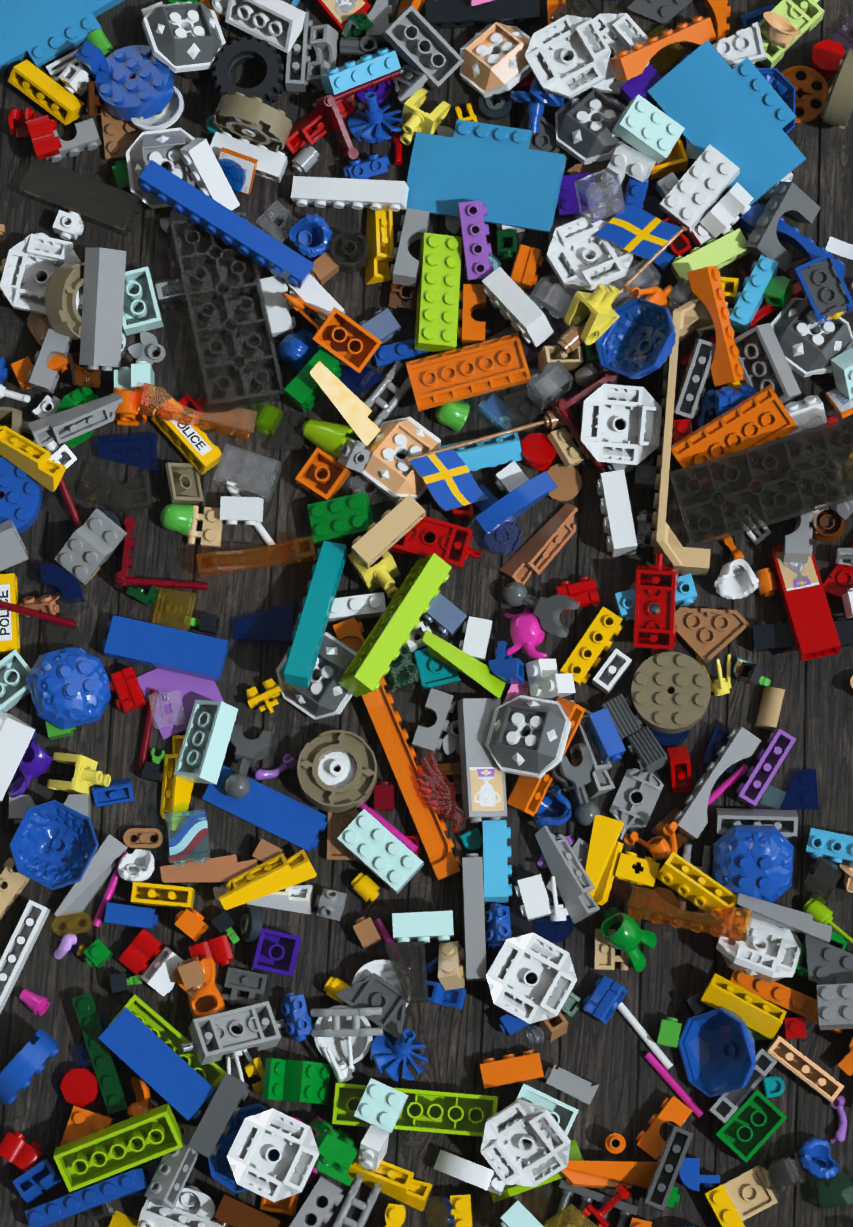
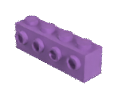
M482 200L458 203L467 280H483L494 271L493 262H489L488 256L492 254L491 243H487L486 235H489V226L484 224V216H487L486 204L482 205Z
M780 728L777 733L772 732L767 740L770 745L766 750L762 748L756 758L759 760V763L756 767L751 766L746 775L749 779L746 784L743 782L740 784L736 791L739 794L736 799L752 809L755 808L796 741V738Z

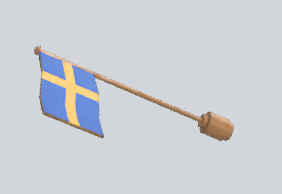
M626 204L594 236L595 238L608 241L632 255L648 260L619 289L620 294L683 231L686 232L687 228L685 225L679 227L662 221L641 208ZM586 323L582 327L572 325L559 337L557 345L564 353L573 352L583 342L580 337Z
M549 410L545 412L542 421L408 458L406 456L404 462L410 463L420 475L439 507L443 511H449L489 499L478 487L467 465L454 449L542 424L553 430L567 426V423L557 411Z

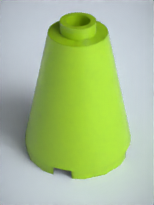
M310 419L305 421L302 426L303 436L336 460L339 459L341 449L346 441L352 442L354 439L357 440L358 437L351 426Z

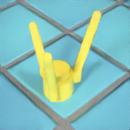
M696 655L698 662L709 677L711 692H714L715 696L730 694V689L732 688L730 682L731 655H727L726 679L722 676L720 659H716L718 679L714 680V684L703 661Z

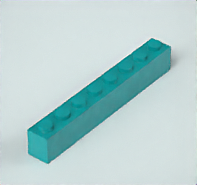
M323 541L322 548L317 550L316 558L318 561L317 564H313V578L308 581V594L302 601L303 611L297 617L298 628L292 634L293 645L288 648V661L282 667L285 684L309 688L347 559V546L345 544Z

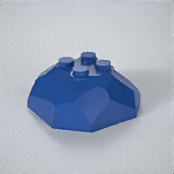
M725 1008L715 1009L687 1019L679 1038L678 1046L688 1082L708 1097L745 1088L756 1068L754 1038L743 1019L733 1011Z

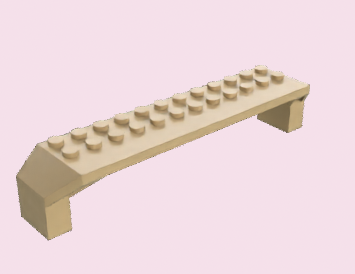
M692 299L673 311L672 322L675 326V344L671 355L668 356L667 361L663 365L662 377H666V379H663L661 395L665 397L661 399L660 403L663 414L660 427L662 436H660L659 447L657 448V452H660V455H657L656 471H659V474H656L654 490H658V493H655L653 498V509H656V512H653L651 528H655V531H652L650 547H654V554L657 552L659 554L663 553V565L679 567V574L686 575L691 573V575L707 576L710 566L711 549L683 547L666 523L678 345L696 329L715 331L712 317L705 304L701 300Z

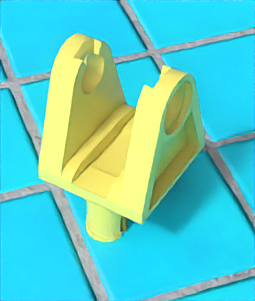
M424 88L417 90L404 103L401 116L404 122L399 124L402 126L404 134L401 135L400 141L404 145L409 146L415 138L416 132L434 134L437 127L440 126L448 114L451 105L442 101L430 114L420 110V107L427 98L425 95L428 91Z
M599 283L593 293L581 291L575 293L564 317V322L568 326L573 325L576 327L590 314L580 337L586 345L596 342L620 317L611 308V304L620 294L619 289L613 285L607 288Z
M389 551L380 557L381 562L369 568H366L353 552L347 555L371 593L382 586L389 598L394 597L398 588H396L393 579L400 575V572Z
M54 752L53 760L59 763L74 765L76 768L71 782L48 779L47 788L74 794H89L91 796L93 784L105 787L110 785L111 776L103 774L102 771H96L97 761L83 755Z

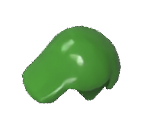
M456 401L437 406L435 410L436 420L454 432H458L466 422L470 405L466 402Z
M176 503L166 505L160 514L161 525L165 529L180 533L181 535L188 534L193 520V506L191 504Z

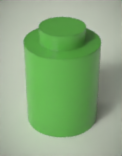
M96 29L87 35L86 40L101 49L105 58L112 54L114 48L102 29Z

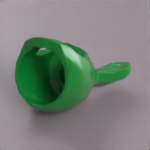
M617 913L604 920L601 924L600 934L606 942L626 953L634 971H643L646 966V959L637 946L641 943L649 949L655 948L657 945L655 933L641 929L640 925L625 913ZM617 922L622 923L620 928L609 936V928Z

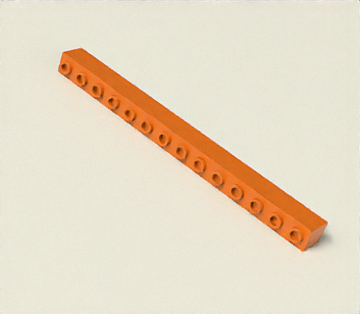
M355 617L333 625L337 639L358 652L366 640L361 632H364L361 621L356 622ZM382 676L379 681L380 686L375 692H369L361 696L437 880L440 882L461 873L459 868L463 866L459 856L454 857L452 849L455 848L451 837L446 838L444 833L447 830L444 820H439L436 814L440 812L436 801L431 802L429 797L432 794L428 782L424 784L421 776H424V772L420 764L416 766L414 758L417 757L413 746L409 747L406 742L409 736L406 729H401L399 722L402 721L398 710L394 711L391 706L394 701L391 693H386L384 686L387 684L384 676Z

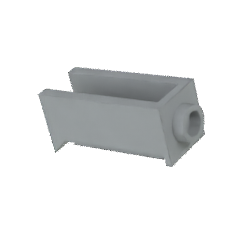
M554 1065L553 1069L548 1068L544 1076L547 1079L545 1084L590 1105L599 1084L591 1086V1082L560 1067L555 1069L556 1065Z

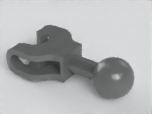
M510 582L503 590V599L508 605L517 607L524 604L534 609L533 615L539 618L544 631L558 637L567 638L569 629L561 624L560 614L564 609L578 610L580 607L579 601L560 594L553 595L550 598L540 596L538 599L528 594L526 587L520 582Z
M234 724L230 738V749L235 755L237 768L235 774L230 775L225 782V791L230 797L240 799L248 794L250 790V782L246 777L249 767L254 768L258 760L268 755L272 731L262 730L259 738L249 740L243 735V725Z
M577 743L570 749L571 762L563 755L562 761L552 768L551 771L553 777L564 784L565 789H574L578 801V806L575 809V818L578 823L583 826H592L594 816L596 814L600 815V809L594 802L589 801L584 785L591 782L590 771L593 766V760L588 747L583 743Z

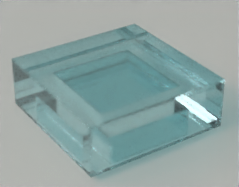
M768 785L760 804L779 810L786 792Z

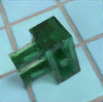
M408 645L401 646L399 656L394 661L392 660L389 665L391 668L386 676L392 692L414 686L419 681V672L416 665L412 663V654Z

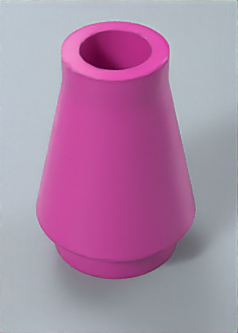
M24 989L19 996V999L35 1015L39 1014L42 1016L49 1008L50 1002L47 1001L46 997Z

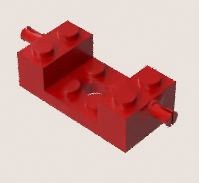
M427 516L388 550L403 555L410 553L421 557L435 553L449 564L452 569L460 571L463 570L468 556L480 560L482 551L471 549L470 543L473 529ZM428 533L433 534L435 541L427 543L424 540L425 535Z
M659 552L655 553V564L639 565L636 569L633 647L652 648L651 656L658 654L659 649H673L676 645L675 605L679 567L663 565V553L659 554ZM658 604L660 612L657 614L652 613L650 605Z

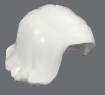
M737 558L722 566L720 575L715 580L714 585L716 593L721 597L730 600L742 599L752 594L758 588L759 579L756 578L750 565L744 559Z

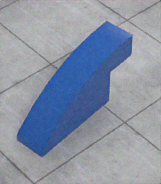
M547 471L495 502L475 518L486 533H492L505 522L514 521L556 489L557 485Z

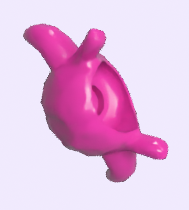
M528 606L520 614H504V617L510 620V634L513 646L506 650V655L509 656L520 649H524L525 653L531 658H546V653L535 649V647L543 642L546 631L542 628L539 618L533 615L534 609Z

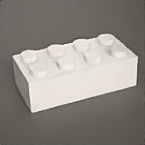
M709 144L662 200L660 209L672 217L678 224L685 225L687 231L691 232L740 174V168Z
M498 267L482 280L485 286L483 291L490 298V303L495 309L497 307L500 309L501 315L506 320L509 319L511 321V325L517 332L521 331L523 333L522 337L528 344L532 342L535 347H538L554 334L542 310L501 267Z
M624 470L601 473L596 486L598 496L602 495L600 510L601 514H605L603 522L604 532L609 535L606 541L607 550L612 552V557L636 554L637 540Z

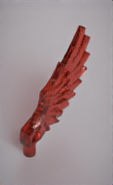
M429 751V763L425 757L421 758L424 772L420 768L417 769L420 779L418 778L416 782L421 786L418 788V791L424 794L421 798L427 801L426 805L431 806L432 811H435L436 814H444L443 817L453 821L451 831L458 833L464 821L465 813L456 802V788L451 785L446 773L441 772L433 751Z

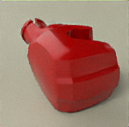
M25 108V111L12 109L7 119L11 135L14 137L30 136L26 121L39 117V113H35V111L29 108ZM55 119L54 122L57 129V119Z

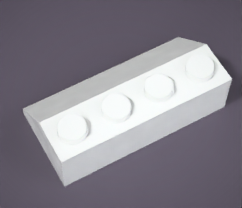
M228 0L225 22L260 40L267 41L268 44L285 53H289L303 29L306 12L282 0Z
M0 711V801L3 800L35 732V729L12 714Z

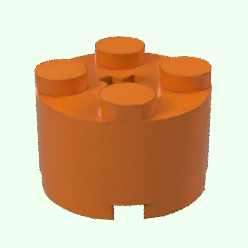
M122 388L113 389L111 394L119 393L123 400L115 411L116 416L114 420L117 421V425L139 426V422L142 421L145 424L147 422L148 397L144 395V391L141 389H134L133 391H125Z

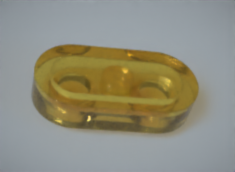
M83 912L63 915L54 919L52 930L58 936H64L68 933L81 934L88 932L93 922L92 918ZM82 919L86 921V925L83 927L79 925ZM65 923L66 929L60 930V924Z

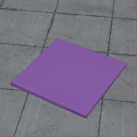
M158 668L137 677L147 703L149 701L150 689L158 690L154 719L163 740L187 730L195 700L224 702L215 681ZM166 694H167V695H168V700L166 701V697H165V701H163L162 695H166Z

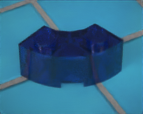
M41 563L42 583L45 587L59 590L66 604L86 602L81 585L68 570L55 564Z

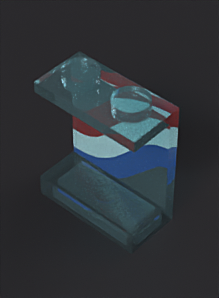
M205 809L165 813L170 851L169 862L171 864L174 863V866H185L186 862L194 861V864H204L206 860H211L207 812Z

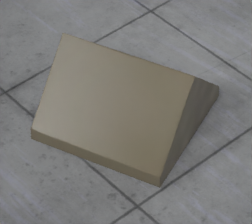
M165 463L172 503L194 504L203 502L199 472L191 463Z

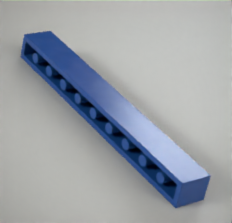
M153 160L149 162L139 176L137 185L143 192L154 195L159 202L168 204L176 213H182L192 223L201 225L209 234H215L225 244L237 248L238 252L242 255L251 257L256 264L268 268L273 275L284 278L289 285L300 289L311 274L314 263Z

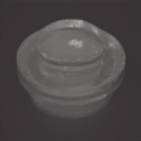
M532 1025L526 1032L527 1038L531 1044L540 1045L544 1042V1031L540 1027Z

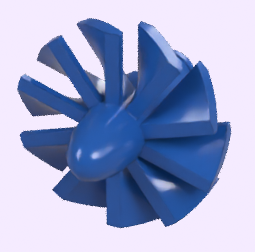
M536 77L530 85L529 92L510 91L508 100L513 101V103L527 105L526 113L529 115L527 130H531L535 134H539L540 117L544 113V107H564V98L562 96L546 94V91L543 90Z
M368 92L364 95L367 109L364 112L358 109L353 119H348L349 132L356 141L360 142L364 139L370 143L376 142L378 144L383 142L384 139H391V136L385 130H402V128L394 127L392 124L404 122L403 118H392L394 115L401 113L400 109L384 113L391 107V104L380 108L375 92Z
M411 1029L402 1031V1036L399 1039L387 1031H383V1035L376 1036L371 1045L370 1059L375 1061L378 1072L382 1074L385 1071L394 1081H399V1068L401 1067L402 1078L410 1081L415 1079L407 1064L413 1066L417 1074H421L425 1068L415 1063L412 1058H418L428 1063V1057L425 1053H414L411 1051L412 1049L426 1048L424 1043L415 1039L416 1034L413 1030L410 1032Z

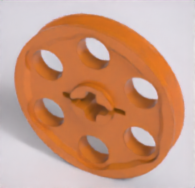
M794 66L781 72L795 87V109L800 108L804 111L802 117L795 118V123L810 122L821 115L829 92L824 77L816 70L806 66ZM798 72H803L806 75V79L800 81L795 75ZM814 82H819L822 85V89L815 91L811 85ZM798 91H802V98H798V95H796ZM817 100L821 103V107L814 109L810 103Z

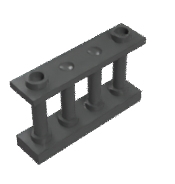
M561 1179L558 1187L562 1188L561 1192L563 1194L553 1223L546 1222L545 1226L560 1227L570 1196H573L574 1193L581 1195L580 1199L582 1202L573 1227H582L583 1219L579 1216V1213L592 1203L593 1200L601 1202L600 1207H602L611 1197L584 1187L570 1186L567 1181ZM623 1201L617 1202L613 1207L620 1209L619 1214L621 1215L616 1227H625L628 1217H631V1214L636 1215L639 1207ZM598 1218L595 1227L600 1223V1220Z

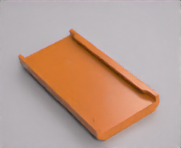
M518 333L405 362L418 411L531 382L530 372Z
M769 385L671 445V451L696 488L700 489L799 427L772 386Z

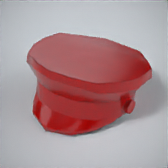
M827 39L815 43L811 50L812 68L825 79L832 77L838 71L839 63L845 52L842 44Z
M530 433L521 440V451L525 464L539 471L548 470L557 452L548 439L547 434Z
M90 1067L70 1070L62 1079L60 1086L66 1102L78 1107H83L94 1101L99 1092L95 1071Z

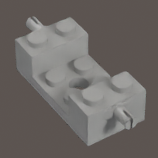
M266 1001L193 1019L188 1028L192 1041L181 1044V1049L183 1053L194 1050L200 1065L220 1061L224 1054L256 1047L257 1051L276 1047L281 1039L278 1029L285 1028L286 1024L284 1019L275 1021L270 1003ZM238 1026L242 1033H233L231 1027Z

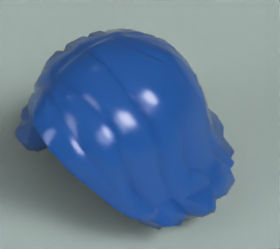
M306 214L304 218H301L289 230V238L302 255H307L308 258L324 254L325 251L330 249V242L333 241L331 236L333 233L328 223L317 214Z
M306 329L286 335L277 347V355L294 372H300L320 350L319 344L312 339L314 333H310Z
M558 785L548 788L535 817H533L537 828L561 826L571 817V803L562 795L561 788Z
M812 1137L803 1143L799 1150V1156H801L799 1161L807 1174L816 1179L835 1177L840 1169V1165L831 1158L828 1141L823 1138Z

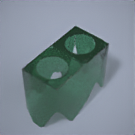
M845 1173L834 1178L830 1184L825 1179H818L817 1186L815 1183L818 1208L853 1205V1178L850 1180Z

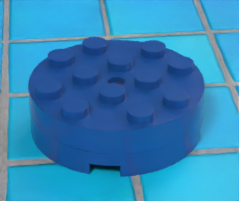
M131 45L115 50L106 58L107 61L103 62L97 71L95 82H100V84H96V89L104 107L111 115L122 120L132 121L131 118L142 116L143 119H147L156 115L168 105L175 91L173 87L175 79L172 71L168 68L169 66L153 56L150 46Z
M0 457V523L12 519L18 533L22 534L39 517L38 514L43 505L42 488L35 479L6 458Z
M42 1028L35 1033L0 1072V1103L3 1105L7 1103L10 1106L18 1097L16 1092L19 1089L24 1091L31 1083L32 1079L30 1077L34 1073L38 1075L46 1065L44 1061L48 1057L52 1059L59 1051L57 1047L59 1043Z

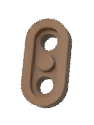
M131 828L124 833L123 841L131 849H156L163 844L164 837L161 831L156 828ZM137 836V841L131 842V837ZM152 836H157L156 842L150 841Z

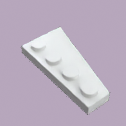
M758 22L753 23L752 26L737 31L736 34L728 38L720 39L719 42L712 45L730 67L737 66L747 57L752 63L766 60Z

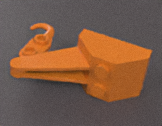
M282 292L288 304L299 311L318 329L312 336V339L360 373L382 341L336 307L327 315L306 303L293 293L289 295ZM305 306L325 318L321 325L303 310Z

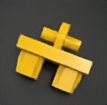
M272 678L263 682L267 692L259 695L256 686L246 690L249 699L247 702L250 708L259 706L261 712L269 709L270 713H273L272 707L279 703L277 699L270 702L269 700L282 695L280 686H277Z
M260 1057L253 1059L252 1063L244 1067L248 1077L258 1073L260 1075L261 1081L252 1085L256 1095L263 1093L265 1074Z

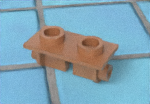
M50 594L43 595L40 598L29 596L24 598L19 606L38 611L41 609L42 612L55 615L59 612V605H56L55 601L60 597L51 596Z

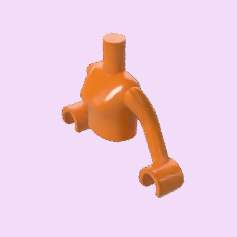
M668 285L663 290L658 286L639 289L638 287L626 288V292H632V295L629 297L630 299L639 298L640 295L647 294L644 300L668 308L666 297L674 291L671 285Z
M671 822L670 825L666 823L663 828V832L670 837V844L663 836L654 837L646 842L638 837L637 832H632L631 835L626 833L624 843L633 846L637 842L645 847L655 860L667 861L672 852L677 854L678 848L675 831L678 824L676 822Z

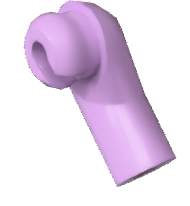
M68 933L63 936L59 947L54 952L56 959H62L71 949L72 945L77 943V936L75 934Z

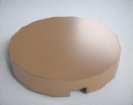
M564 463L556 464L548 469L547 473L557 485V488L547 496L557 502L575 499L580 493L582 486L581 475L578 470L573 466L566 468Z

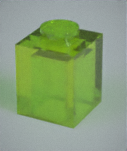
M266 403L255 423L258 432L266 436L269 434L274 436L284 418V412Z

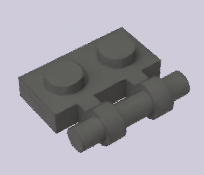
M228 967L224 987L231 988L232 990L231 995L223 993L224 1002H229V1005L234 1006L236 1004L250 1006L262 1003L263 1001L256 1000L255 996L256 994L264 995L268 975ZM238 990L249 992V997L237 996Z

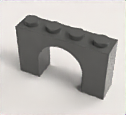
M780 181L775 187L773 195L767 202L766 208L758 219L744 247L758 259L762 255L779 262L777 272L786 273L794 256L780 244L777 238V224L780 217L785 212H788L799 223L812 224L821 207L793 182Z

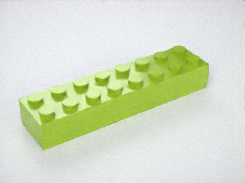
M435 553L416 561L338 683L355 697L375 692L378 689L381 677L389 672L391 668L389 666L390 663L399 656V649L408 642L410 632L419 625V618L430 607L429 602L440 592L438 588L449 578L450 575L448 573L452 567Z
M336 1083L332 1124L370 1127V1123L354 1116L367 1085ZM394 1088L408 1095L394 1130L483 1137L487 1119L497 1113V1096Z

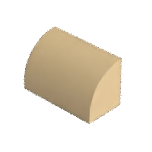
M765 687L763 689L755 727L775 731L785 689Z

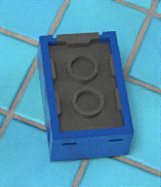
M831 252L795 268L796 278L818 326L830 320L839 319L840 316L853 311L852 297Z

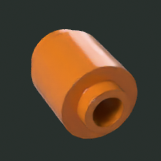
M771 568L756 571V578L759 579L758 589L760 595H764L765 598L777 595L776 592L779 591V587Z
M613 1133L605 1139V1148L608 1152L618 1154L625 1149L626 1141L621 1134ZM614 1139L619 1141V1146L616 1148L612 1146Z

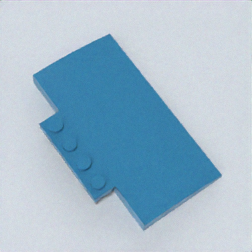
M0 0V72L28 56L31 57L37 68L84 42L87 35L92 31L102 29L95 17L125 0Z
M707 40L647 91L667 116L685 128L682 132L683 136L699 155L710 144L740 168V174L727 189L730 190L736 183L740 184L754 198L749 203L750 206L806 160V157L782 130L797 116L748 57L732 69Z
M457 119L453 137L416 132L406 182L409 187L406 210L410 208L428 211L430 214L460 218L458 203L482 200V205L486 204L487 216H484V222L551 233L567 159L564 154L529 149L532 136L531 130Z

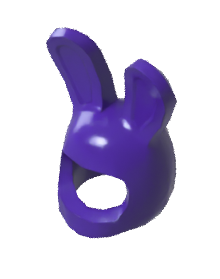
M32 738L11 781L12 783L19 778L8 791L12 798L23 794L31 779L42 775L52 763L53 757L37 745Z

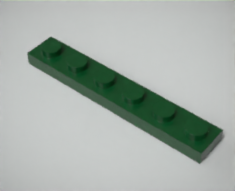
M92 993L73 998V1006L108 1115L128 1109L110 1049L98 1039L104 1030Z

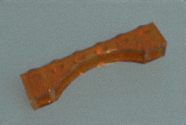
M144 383L141 389L137 411L146 416L154 415L166 421H178L182 425H193L201 430L217 431L220 435H232L240 440H250L254 433L257 418L256 411L241 407L222 413L196 411L176 401L163 387Z
M313 536L295 538L260 548L196 554L198 571L201 578L317 560Z
M633 886L628 903V916L634 919L648 920L656 924H667L675 928L690 929L694 932H704L716 937H727L735 941H747L752 923L751 910L730 907L711 913L689 912L667 903L653 889Z

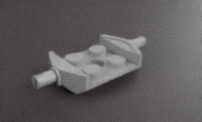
M627 769L609 810V813L615 820L624 822L620 832L621 837L619 840L623 841L629 828H646L664 786L653 772L648 774L645 769ZM638 792L642 795L640 803H634L631 800L633 793Z

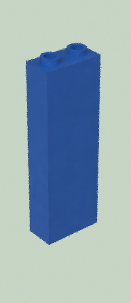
M113 615L112 620L108 621V637L102 643V650H104L106 657L220 682L229 648L228 640Z
M222 765L217 785L209 784L202 797L204 802L302 850L304 849L308 853L312 849H316L320 839H317L320 831L324 832L328 825L325 814L247 777L250 782L248 794L243 798L234 799L226 793L225 782L230 775L235 774V771Z
M125 1008L98 1038L188 1121H191L192 1118L196 1120L202 1114L201 1108L206 1103L210 1104L217 1091L128 1008Z

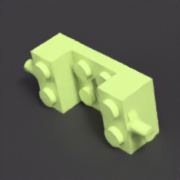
M782 0L771 11L785 17L795 28L801 31V34L796 35L793 42L785 49L775 44L769 38L770 25L764 18L758 23L766 60L758 62L762 63L766 68H773L783 58L784 52L806 31L810 32L823 19L825 11L817 4L819 0Z

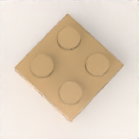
M759 1166L723 1184L742 1221L778 1203Z

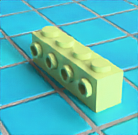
M740 228L735 231L731 229L719 239L713 238L708 241L706 246L692 249L689 255L675 258L671 264V271L680 287L684 288L690 285L687 272L717 265V269H720L749 254L750 251L744 247L747 240Z

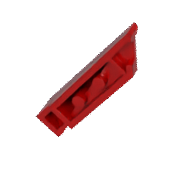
M354 95L346 97L337 103L343 118L354 111ZM317 107L292 126L284 146L292 156H295L306 143L313 145L332 129L324 109Z

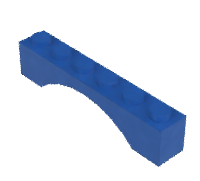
M758 202L753 203L751 208L740 217L741 226L752 233L766 205H760ZM780 217L777 224V238L796 247L809 262L829 253L825 248H819L815 245L810 237H804L800 234L795 226L786 224L784 219ZM836 258L834 260L842 277H844L845 264Z
M133 1169L24 1212L29 1227H48L91 1208L147 1189L148 1184L143 1169Z

